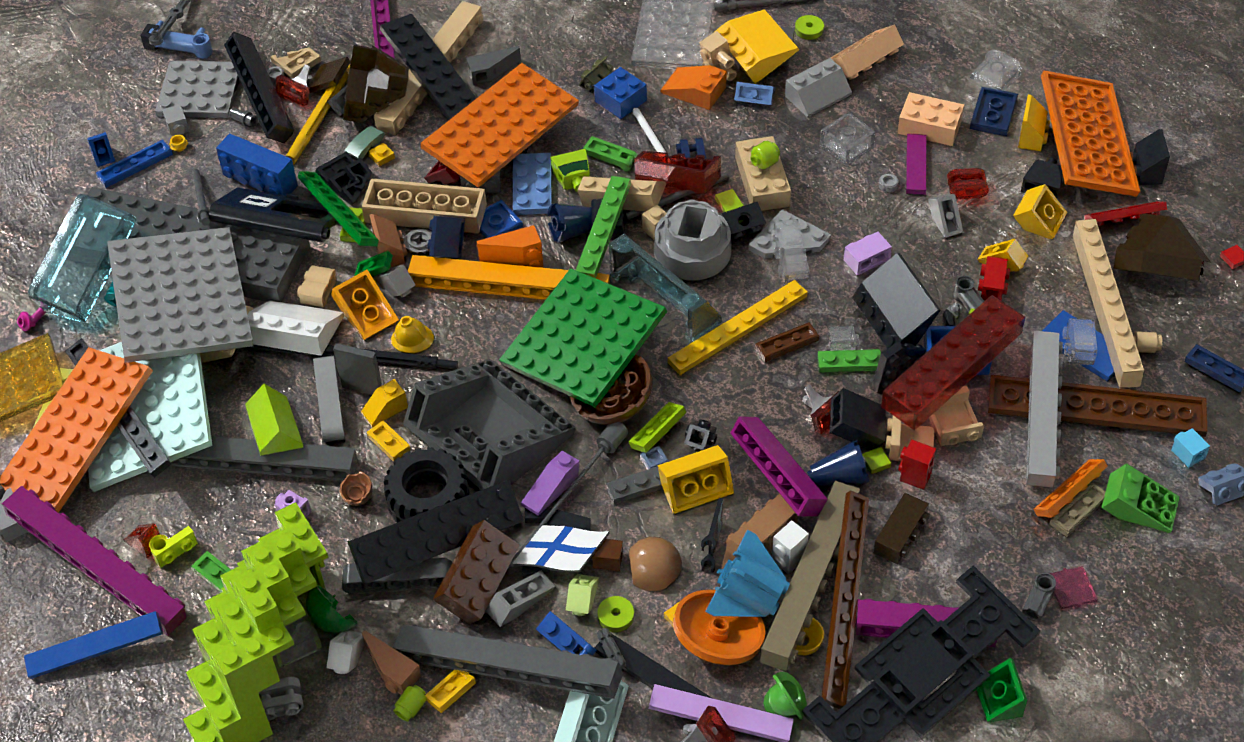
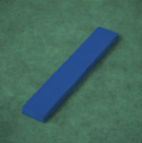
M154 611L24 655L27 675L30 679L160 636L163 634L159 613Z

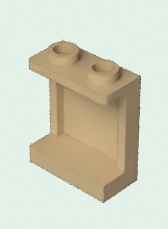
M967 385L926 394L924 407L940 446L955 445L959 442L975 441L982 438L984 425L982 422L978 423L968 400L970 391Z

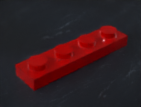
M1156 201L1084 215V220L1096 219L1097 225L1101 226L1104 225V221L1111 220V223L1122 222L1124 217L1138 219L1142 214L1146 213L1159 215L1160 211L1167 210V204L1164 201Z

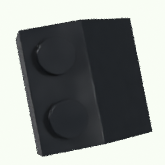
M1158 129L1137 142L1134 151L1131 152L1139 185L1163 184L1170 159L1163 129Z

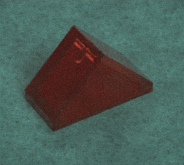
M154 523L138 525L123 540L148 559L152 555L149 542L154 536L160 535Z

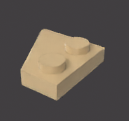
M310 47L300 49L299 51L287 52L288 56L277 58L276 55L271 56L272 63L282 68L292 79L300 74L305 64L312 68L321 62V56Z

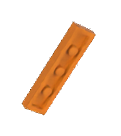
M1089 459L1033 509L1037 517L1052 518L1058 515L1062 507L1074 500L1073 497L1079 492L1084 491L1092 480L1101 476V472L1108 467L1105 460Z

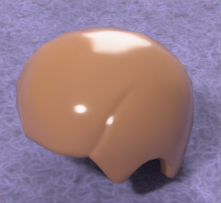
M359 471L357 474L347 475L340 485L339 492L344 502L351 506H359L365 504L371 498L373 485L370 477Z

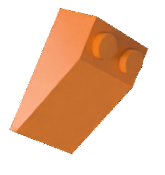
M711 65L677 67L660 90V93L710 110L726 89L727 71Z
M534 225L477 241L479 262L544 268L542 243Z

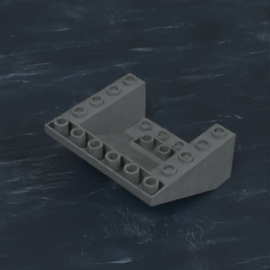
M491 359L415 383L403 425L429 447H433L437 451L442 449L447 452V455L451 453L456 456L457 460H460L463 464L464 470H466L467 479L480 490L506 480H510L512 485L574 435L576 427L566 418L562 417L551 406L547 405Z

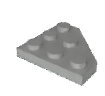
M782 209L749 244L748 250L765 259L773 258V255L777 254L790 256L798 255L801 251L811 250L812 253L820 252L831 240V234Z

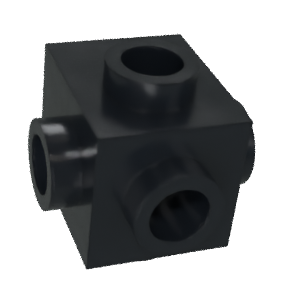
M703 419L690 423L685 431L686 439L684 444L691 446V449L695 451L711 448L717 440L718 435L715 434L717 428L711 426V422Z

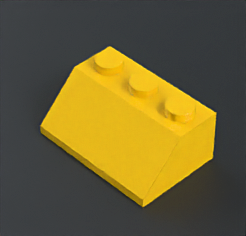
M719 445L658 465L661 485L673 514L734 494L728 456Z

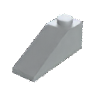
M539 571L495 593L485 611L501 627L516 619L550 593L556 586L542 571Z

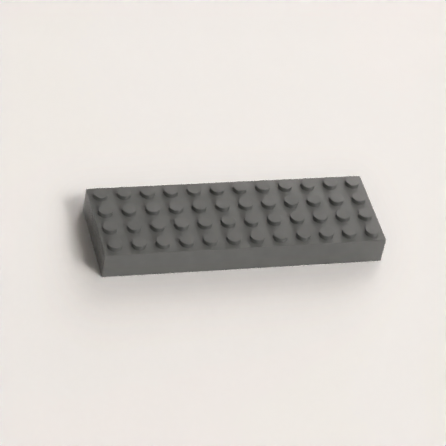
M91 187L57 242L64 259L111 268L107 241L230 227L243 295L247 298L265 302L269 300L283 301L310 249L309 240L211 221L208 225H203L198 217L197 208Z

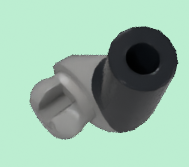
M954 303L943 312L945 326H956L954 320L963 310L961 304Z

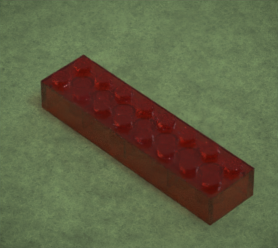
M991 295L883 391L881 407L915 431L1022 334L1026 317Z

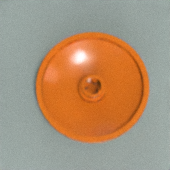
M716 590L696 591L685 596L679 602L673 617V628L681 644L695 656L715 664L736 665L751 660L760 651L765 639V626L761 617L712 616L705 611Z

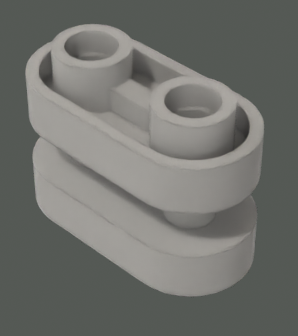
M282 678L278 683L258 693L268 721L284 715H296L303 709V699L299 694L301 686L298 678Z

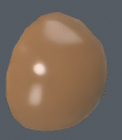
M649 536L640 539L629 549L633 585L645 591H659L668 588L677 579L682 570V560L679 551L671 542L661 537Z

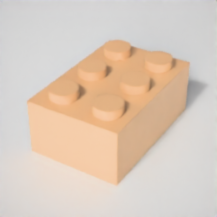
M909 92L899 117L897 134L906 136L907 134L926 135L927 141L953 146L962 122L964 104Z

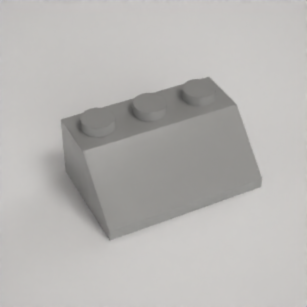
M831 58L786 80L785 97L806 117H810L852 95L842 68Z

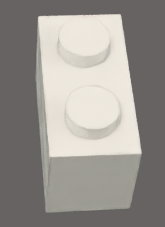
M792 520L773 537L772 550L773 560L780 570L785 571L788 575L798 566L808 544L809 536L808 532Z

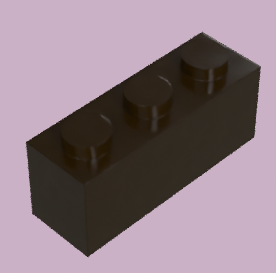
M904 493L875 540L873 553L897 565L902 557L906 558L911 548L909 546L911 541L915 542L920 534V526H925L930 517V513H928L929 503Z

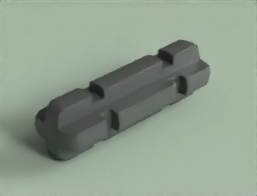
M609 629L599 630L597 637L600 643L603 644L602 647L608 658L618 661L621 669L626 666V661L623 655L620 654L621 652L615 640L611 637Z

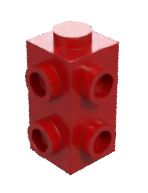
M987 256L986 264H982L980 276H984V279L979 280L978 291H982L981 297L983 300L1001 303L1002 295H1007L1008 283H1005V280H1009L1010 268H1007L1008 259Z

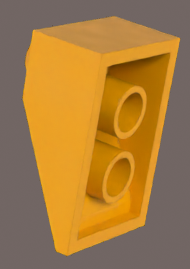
M368 270L332 288V298L363 340L399 321Z

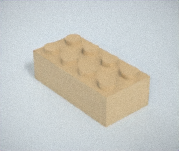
M774 137L737 141L735 159L749 204L758 202L761 211L790 207L791 189L780 156L778 162L767 169H760L754 166L750 159L751 150L754 146L763 141L775 143Z

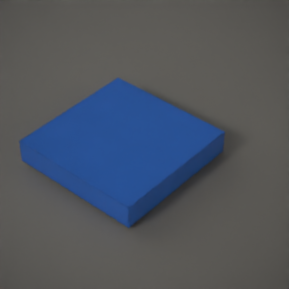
M500 200L485 209L480 233L485 238L497 236L523 227V222L503 200Z

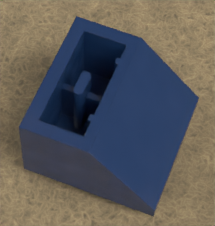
M433 216L429 224V230L432 231L431 239L428 240L427 250L430 251L429 256L462 258L465 218Z

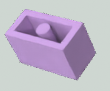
M876 232L847 245L844 251V261L856 275H860L887 262L891 257L892 246L879 232Z

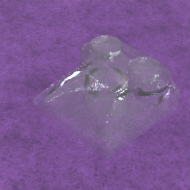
M990 50L986 53L985 60L973 71L970 78L988 88L1004 91L1022 74V67L1018 60L999 50Z

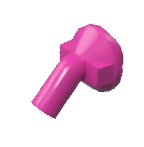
M39 308L30 316L26 311H23L17 318V324L23 331H29L31 327H35L36 322L46 312Z

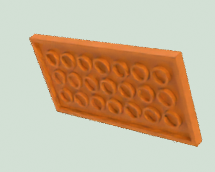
M521 63L421 142V149L479 188L576 108L579 100Z
M1044 70L1041 74V79L1065 184L1137 197L1140 193V188L1113 83Z
M88 347L1 474L0 485L5 491L11 488L13 493L20 486H23L28 491L31 489L37 493L40 500L51 503L55 511L59 513L153 370L141 363H125L124 358Z

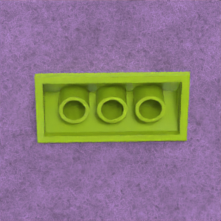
M264 383L245 404L260 456L303 448L287 396Z

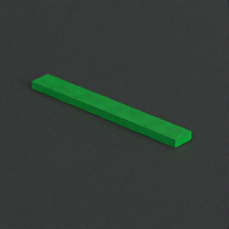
M299 171L297 178L359 246H378V238L316 172Z

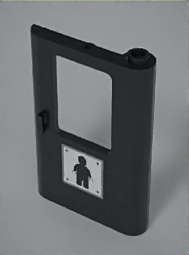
M239 187L213 202L209 209V220L211 222L322 243L329 239L330 228L338 223L330 213L322 219L276 211L285 204L328 212L320 202L299 199V195L288 193L286 196Z

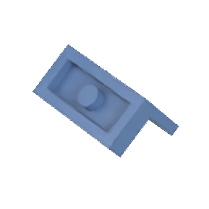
M737 82L734 100L772 105L773 93L776 87Z

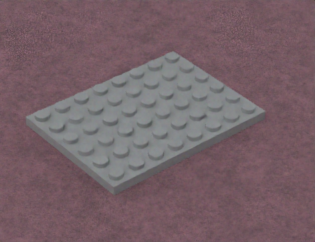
M230 227L107 241L125 363L253 346Z

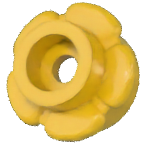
M174 135L171 137L169 145L171 150L181 152L188 145V141L183 135Z

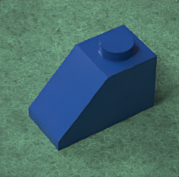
M106 132L87 138L97 167L115 162Z

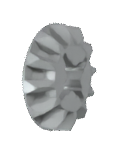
M415 229L409 232L404 238V244L409 253L415 252L418 255L420 252L426 254L428 240L431 239L432 232L426 229ZM422 238L423 242H421L420 245H417V243H419V241Z

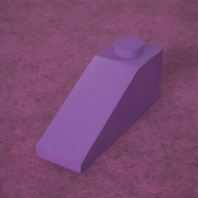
M561 451L548 463L522 500L521 506L539 516L576 480L579 473V460Z

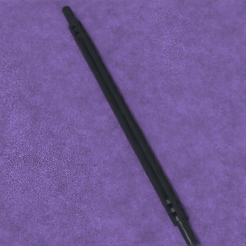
M255 344L250 347H242L246 349L320 356ZM327 345L320 357H335L334 346ZM364 349L375 352L378 363L422 368L429 367L432 369H437V367L458 368V361L438 359L435 356Z

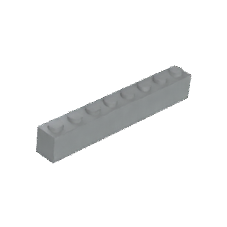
M1034 331L1032 336L1026 485L1053 488L1055 479L1058 480L1060 475V466H1056V461L1060 459V448H1057V443L1060 442L1061 430L1057 429V424L1060 425L1061 412L1057 410L1061 406L1062 394H1058V389H1061L1062 376H1058V371L1061 372L1063 360L1059 359V354H1062L1063 342H1059V333Z

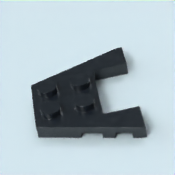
M547 507L539 516L525 508V523H541L552 508ZM557 509L547 522V526H567L591 531V518ZM522 566V578L525 579L539 571H542L544 574L550 573V569Z

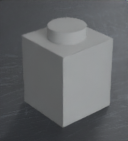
M180 104L162 109L171 137L190 132Z

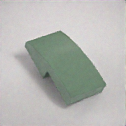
M369 126L358 134L344 151H347L350 156L356 159H363L370 147L378 146L385 133Z

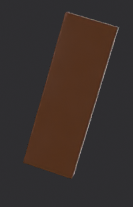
M808 322L755 343V349L763 361L767 362L819 341L820 336L811 323Z

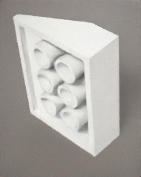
M271 300L248 313L253 344L322 356L345 316L344 312Z

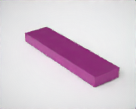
M907 134L906 194H926V135Z

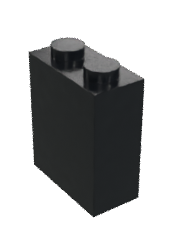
M842 388L831 398V434L850 442L857 440L859 446L869 450H874L885 442L887 436L885 433L887 421L886 406L845 388Z

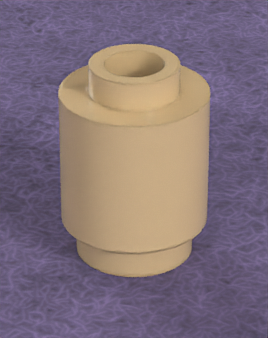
M1135 331L1133 337L1138 352L1156 353V351H1161L1162 335H1157L1156 332Z

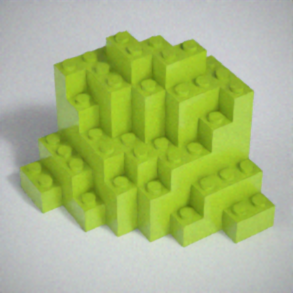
M296 502L274 512L279 529L259 538L258 543L242 550L241 553L244 560L237 563L238 567L220 575L224 585L221 588L222 592L204 601L211 620L195 627L192 631L205 662L186 671L190 684L203 706V709L183 719L193 742H259L273 734L258 693L280 681L272 656L294 645V641L285 626L306 615L297 596L317 587V584L326 590L320 568L325 567L324 560L329 558L327 551Z

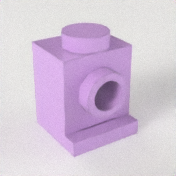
M290 490L285 494L280 493L276 497L274 504L276 511L296 502L305 517L311 513L308 499L302 498Z

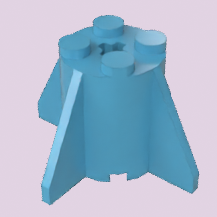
M747 530L737 550L732 554L736 558L733 561L728 560L724 568L717 571V574L720 575L717 583L721 585L720 587H715L716 591L705 611L712 616L766 617L769 614L774 615L779 607L777 601L780 595H784L789 588L790 583L786 581V577L758 536Z

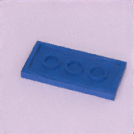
M1063 310L1042 330L1043 332L1059 333V342H1063L1062 354L1105 381H1108L1115 374L1104 335Z

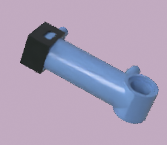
M162 20L156 25L147 24L140 35L144 49L156 51L158 47L194 53L197 58L202 59L208 58L213 52L209 36L204 33L205 29L203 27L195 35L168 31L163 37V43L157 46L149 43V37L152 36V31L159 30L164 23Z

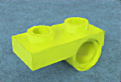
M187 526L171 538L161 534L154 536L149 542V547L156 564L162 568L166 564L173 562L175 558L184 552L191 550L198 542L194 531Z

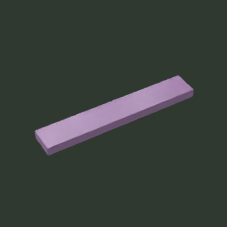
M654 684L648 708L695 721L704 713L712 725L779 742H789L794 720L793 718Z

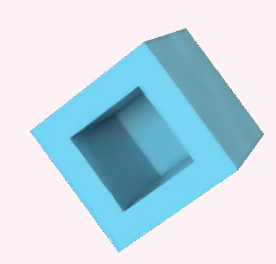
M1191 428L1175 436L1171 451L1190 468L1206 458L1210 445Z

